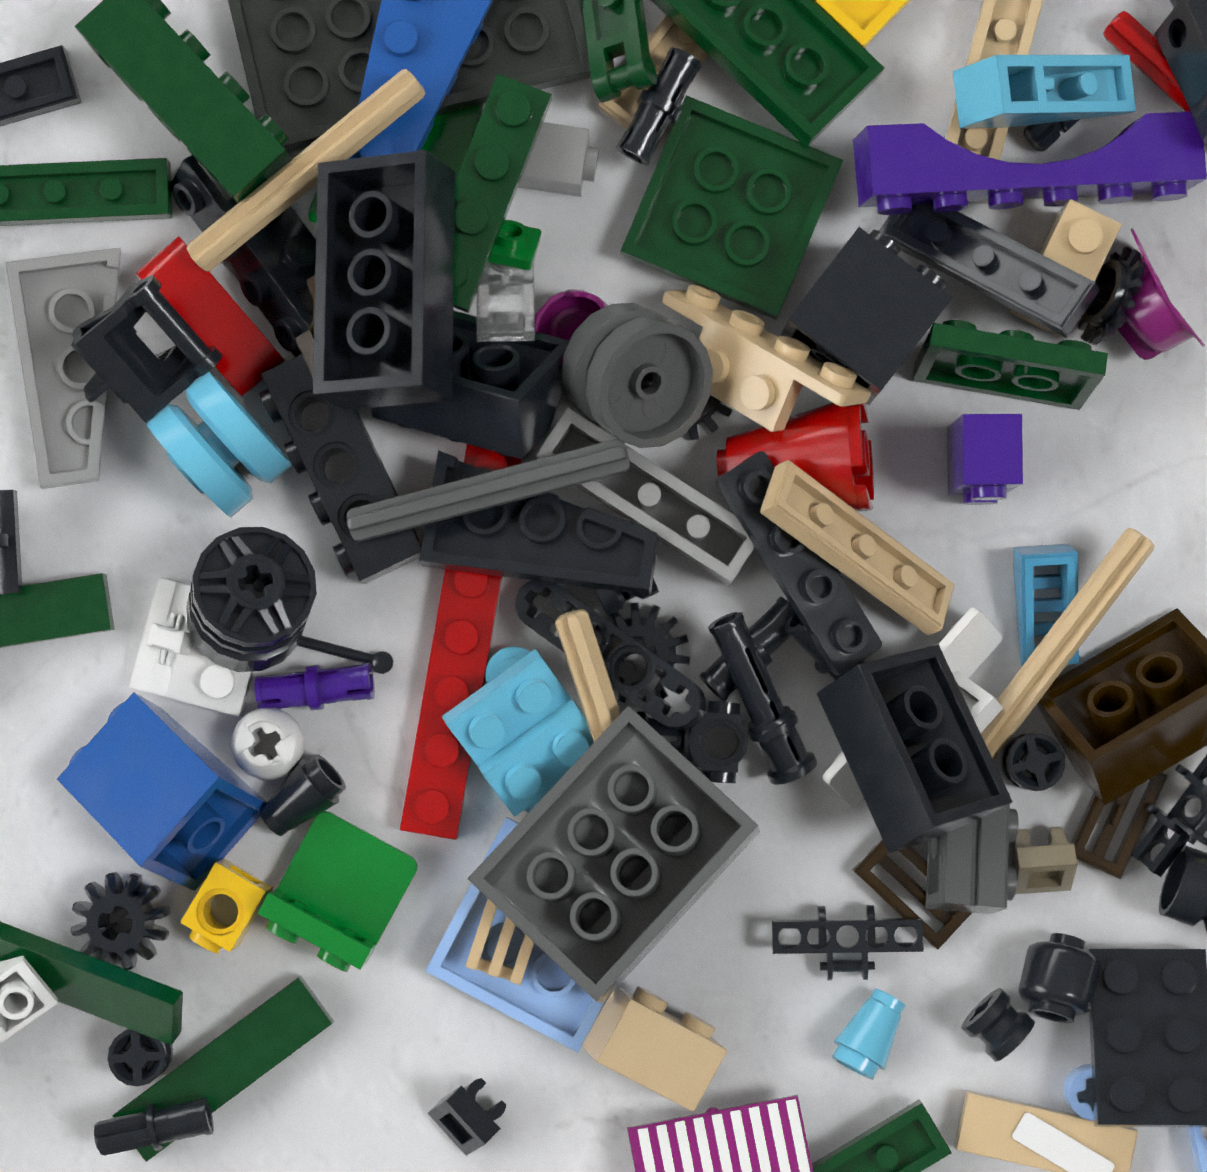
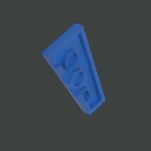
M494 0L381 1L359 104L403 69H407L422 85L425 95L424 98L349 159L421 151L434 125L433 120L446 95H449L458 77V71L471 45H474L484 25L483 21Z

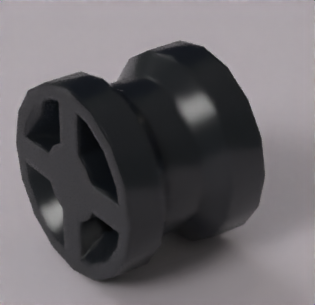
M1039 733L1020 734L1012 738L1004 747L1001 755V768L1006 779L1016 787L1031 791L1046 790L1054 786L1062 777L1065 769V755L1060 745L1049 736ZM1025 748H1027L1028 754L1025 756L1024 761H1022L1024 755L1026 754Z
M998 988L987 995L969 1013L962 1023L961 1029L970 1037H979L985 1043V1052L997 1062L1008 1056L1022 1043L1034 1027L1035 1021L1026 1012H1017L1010 1005V996L1002 988Z
M126 1029L114 1038L109 1047L107 1060L110 1071L117 1080L126 1085L138 1087L149 1084L167 1070L172 1061L174 1049L173 1045L171 1046L141 1033ZM141 1039H143V1044H145L146 1046H148V1048H149L150 1050H154V1051H148L147 1048L142 1045V1040H141Z

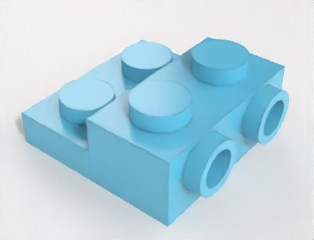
M536 649L442 716L448 728L479 767L484 778L514 817L524 810L529 813L594 743L586 717Z

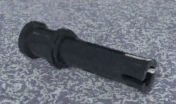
M733 612L718 618L708 626L710 634L713 635L750 716L751 721L748 724V734L751 741L759 742L770 766L767 772L770 782L774 785H782L800 779L810 773L818 763L814 753L806 751L795 727L798 722L795 711L791 710L789 706H783L765 663L751 637L743 613Z

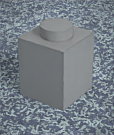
M543 122L518 187L581 197L583 182H594L599 154V148L589 146V129Z

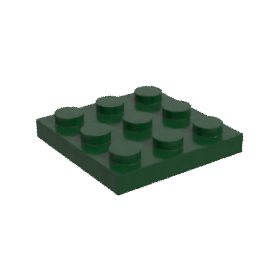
M686 95L680 108L682 112L672 127L620 250V255L691 285L710 289L722 298L777 320L843 160L811 146L806 148L799 141Z

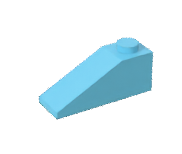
M994 55L953 71L959 128H1006L1136 112L1129 55Z

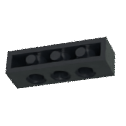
M302 354L262 373L261 375L268 389L259 393L261 400L274 424L281 420L285 423L292 440L284 443V448L297 474L299 475L307 471L316 488V492L309 494L308 498L322 526L332 522L341 543L332 547L345 575L349 577L357 574L359 581L367 584L419 559L422 544L414 528L362 542L354 541L347 526V512L350 509L356 508L361 504H371L398 497L358 410L343 409L313 395V377ZM320 402L326 404L329 408V419L326 425L316 431L303 429L301 424L303 410L312 403ZM338 453L351 455L354 461V470L351 476L339 483L329 481L325 474V466L329 458Z

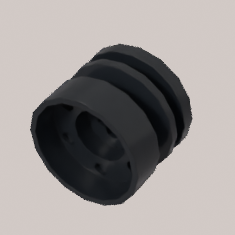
M239 527L217 536L199 557L192 576L186 605L187 629L198 650L216 665L236 672L263 671L283 662L299 645L317 595L315 570L305 551L287 535L266 527ZM252 584L256 592H263L262 597L254 598L251 590H243L244 585Z

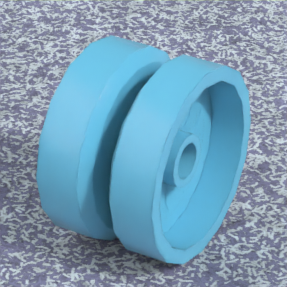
M209 371L203 376L196 378L185 390L188 402L203 419L199 425L182 408L169 403L151 417L146 424L155 438L168 452L166 455L182 475L201 494L205 493L218 508L232 518L253 499L251 486L235 467L238 463L241 462L258 480L270 484L292 464L247 410Z

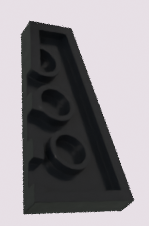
M438 450L432 487L492 472V470L484 467L479 469L459 461L453 455ZM548 492L425 525L419 561L423 567L651 595L659 538L656 532L590 507L582 508L561 500L558 495Z

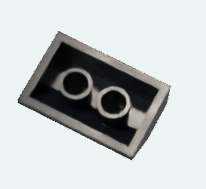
M453 310L452 401L371 407L372 417L398 424L404 428H413L445 437L454 442H463L495 451L503 456L523 459L551 428L564 387L562 382L563 355L570 340Z
M939 644L858 664L816 693L889 853L932 840L1013 803Z

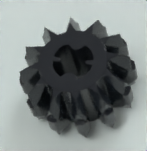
M111 872L105 876V889L96 882H90L85 886L86 895L92 903L78 901L73 904L72 911L77 915L86 917V922L72 926L71 934L73 936H80L88 933L91 940L82 946L81 953L91 955L100 948L102 949L100 960L114 964L118 956L122 967L126 970H131L136 967L137 953L146 960H150L157 955L156 948L150 939L164 941L169 936V930L154 923L155 920L170 915L171 911L169 906H160L153 909L150 902L161 893V889L157 885L151 886L142 894L139 893L142 884L141 874H130L123 886L118 872ZM124 908L129 912L124 919L132 918V927L117 933L113 929L117 922L110 923V914Z

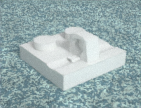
M158 577L129 688L242 717L254 672H236L216 665L198 650L187 629L186 605L191 585Z

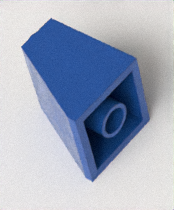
M135 692L125 702L113 709L107 723L87 745L75 752L68 767L57 778L64 788L140 867L193 891L207 878L215 862L224 859L261 817L259 811L267 805V801L161 707Z

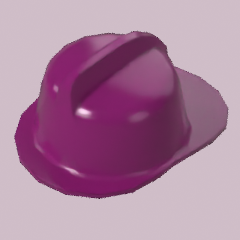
M1133 228L1130 229L1143 256L1141 261L1144 263V275L1140 279L1143 281L1141 292L1132 296L1131 299L1135 301L1136 306L1134 309H1126L1127 321L1122 327H1117L1118 332L1139 358L1144 360L1152 359L1191 338H1195L1202 347H1205L1202 340L1171 303Z

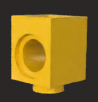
M222 859L215 862L180 923L192 929L189 938L206 950L219 954L220 950L224 948L231 952L239 947L258 915L257 913L266 896L274 887L230 861ZM217 894L228 895L237 904L238 916L232 925H223L217 922L211 913V903Z

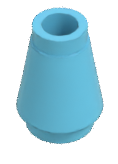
M875 988L871 997L865 1001L834 1040V1043L838 1046L832 1058L852 1071L873 1080L879 1068L882 1070L886 1068L905 1004L890 994Z

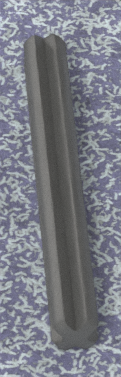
M613 439L352 508L347 512V526L353 540L362 542L625 473L630 469L628 451L624 442Z

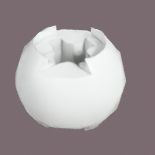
M260 708L248 712L237 723L232 734L231 750L236 763L246 774L259 780H275L287 775L299 763L303 754L304 737L299 724L289 713L278 708ZM261 729L266 734L278 733L280 735L281 741L275 745L278 755L274 759L269 753L258 755L254 747L260 742V737L257 733Z

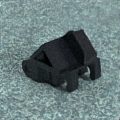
M154 275L133 283L112 308L78 325L73 330L74 341L71 344L96 372L84 386L85 398L88 402H93L110 388L124 404L128 403L144 422H147L186 390L196 378L203 376L215 367L223 356L215 345L208 347L159 291L162 284ZM147 312L176 346L154 355L138 337L134 326Z

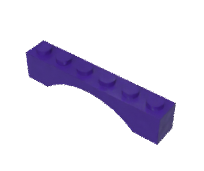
M1191 111L1146 113L1124 128L1110 143L1098 150L1070 160L1043 164L1005 162L975 154L948 141L924 123L869 125L853 139L858 207H877V213L880 215L907 213L912 211V205L933 204L934 212H954L968 208V202L988 201L989 209L1002 210L1022 206L1023 199L1042 198L1044 206L1060 207L1064 206L1070 199L1078 202V197L1098 196V203L1117 204L1132 200L1133 194L1152 193L1153 201H1173L1187 197V190L1207 179L1204 141L1195 126Z

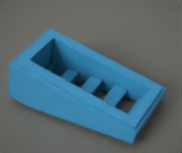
M1068 544L1013 548L1014 586L1021 666L1024 665L1038 646H1034V636L1046 635L1056 622H1034V613L1061 612L1062 614L1078 593V551ZM1058 565V574L1033 575V566ZM1059 588L1060 597L1034 598V590ZM1079 649L1068 664H1079Z

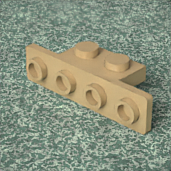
M689 285L687 290L665 291L662 299L663 304L703 327L699 340L707 348L713 369L711 396L771 432L785 429L803 385L839 406H850L868 402L872 391L855 382L857 375L853 371L836 363H822L809 355L811 349L803 342L787 336L777 337L763 329L765 322L761 318L741 310L732 311L719 304L721 297L714 291L698 285Z

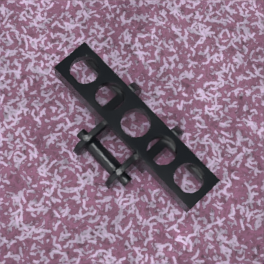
M1207 755L1194 772L1181 764H1178L1175 768L1191 784L1168 814L1152 803H1149L1145 808L1155 815L1158 820L1133 852L1132 856L1148 867L1152 873L1162 877L1187 842L1194 845L1198 840L1202 844L1207 845V838L1204 836V833L1207 831V783L1204 781L1207 777ZM1192 798H1199L1201 801L1200 812L1194 817H1187L1185 815L1186 803ZM1168 828L1175 832L1170 839L1167 834ZM1158 844H1164L1165 846L1152 862L1150 854L1153 847Z
M866 905L867 920H826L825 906L817 907L818 920H772V953H826V962H820V971H827V981H832L833 972H861L863 980H868V970H875V961H868L869 952H924L922 918L875 919L874 905ZM843 926H853L858 931V941L852 947H843L837 942V932ZM875 927H884L888 934L886 942L876 943ZM898 927H914L917 934L916 940L914 942H896L894 938L895 931ZM811 928H818V944H810L808 942L807 935ZM782 929H798L801 934L799 944H780L778 939L780 931ZM826 929L830 934L829 942H827ZM833 953H861V960H833Z

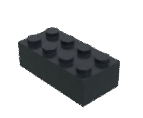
M427 150L318 163L313 395L343 409L452 401L455 171Z

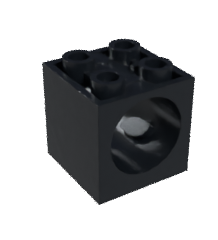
M858 227L787 319L780 336L791 337L803 342L811 349L809 355L822 363H836L853 371L857 375L855 382L872 391L867 402L870 405L953 297L944 291L947 284L934 271L923 265H918L915 269L897 256L900 248L885 234L875 229L868 234L861 227Z

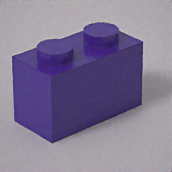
M962 414L947 427L948 495H963V504L991 505L997 504L998 500L1007 499L1008 492L1023 485L1022 414Z

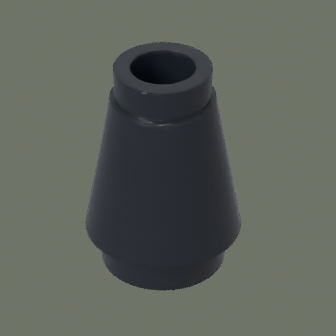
M316 754L309 761L301 759L269 799L267 805L259 811L260 816L271 831L278 836H283L289 830H293L338 804V795L346 789L345 782L338 771L322 756Z

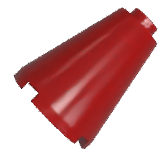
M832 402L790 416L785 429L781 431L771 432L765 427L760 426L729 436L726 439V449H718L716 452L718 477L752 454L763 451L774 468L789 460L856 511H871L873 509L871 500H874L871 440L867 438L866 430H861L862 423H869L866 404L839 406Z

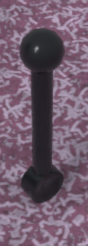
M301 636L298 645L352 661L370 663L372 669L379 674L389 672L394 663L392 656L386 651L370 654L306 636Z

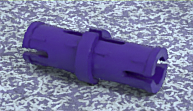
M370 663L321 669L319 665L306 666V671L256 676L254 684L256 702H260L257 706L258 709L309 706L310 710L313 711L324 709V704L350 700H371L375 697L374 676L369 674L372 673Z

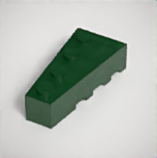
M161 0L101 1L74 27L105 65L115 72L140 101L143 100L148 105L149 110L179 142L181 141L187 147L190 154L195 157L201 166L237 203L291 160L286 149L283 147L290 140L284 131L266 113L258 120L244 106V103L250 98L247 92L227 71L219 78L204 63L211 56L210 53L188 29L181 35H178L170 27L165 19L171 15V12Z

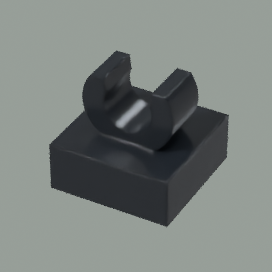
M482 1078L476 1079L464 1088L461 1085L443 1097L428 1112V1115L466 1156L484 1146L501 1129L494 1121L501 1117L506 1109V1104L502 1100L493 1105L488 1111L483 1110L476 1102L477 1092L486 1084Z

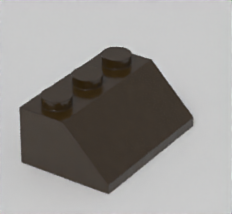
M1178 608L1055 679L1037 703L1039 710L1073 768L1104 805L1111 803L1207 746V638Z

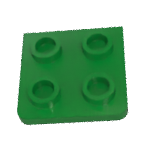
M324 811L315 817L278 887L268 893L257 914L269 920L266 929L276 936L293 944H297L301 937L319 947L320 950L317 957L327 964L344 972H347L351 965L361 970L371 957L418 870V863L411 855L336 814Z

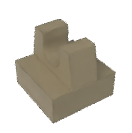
M1050 827L1048 845L1033 846L1029 840L1028 829H1018L1016 840L1013 843L1012 866L1015 867L1017 872L1015 894L1071 891L1078 862L1075 846L1068 843L1062 827Z

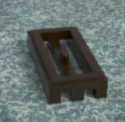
M1161 772L1150 779L1112 862L1104 859V855L1135 788L1115 800L1092 852L1085 850V847L1104 807V804L1093 793L1070 843L1075 846L1077 859L1115 878L1121 879L1151 814L1145 808L1149 803L1155 805L1168 775Z
M882 839L871 848L868 855L861 862L859 861L852 870L903 918H920L870 871L878 863L926 908V892L886 855L888 850ZM908 847L898 850L927 877V861L915 849ZM926 908L944 925L936 933L923 921V937L938 950L972 913L956 911L951 916L946 910Z

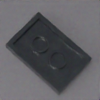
M1089 949L1087 952L1095 956L1100 963L1094 1000L1089 1011L1095 1127H1207L1206 949Z

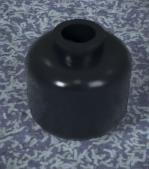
M1052 933L1050 941L1033 943L1028 947L1018 992L1020 997L1030 1005L1029 1013L1053 1022L1073 1023L1075 1016L1083 1015L1090 1011L1100 972V963L1095 956L1084 950V940L1068 934Z

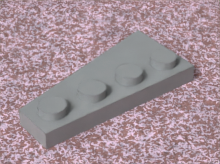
M121 248L6 262L41 489L99 481L108 390L93 402H88L85 398L84 386L96 372L71 344L74 341L73 330L78 325L112 308L116 304Z

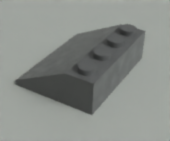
M628 706L467 879L596 1002L603 1003L759 834L760 829L754 820Z

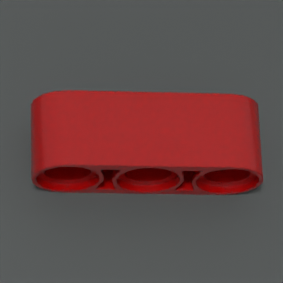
M179 236L135 272L140 280L154 275L162 284L159 291L208 347L215 345L223 356L215 367L241 397L263 380L262 373L285 361L282 355L210 271L203 270L193 261L188 253L187 245Z

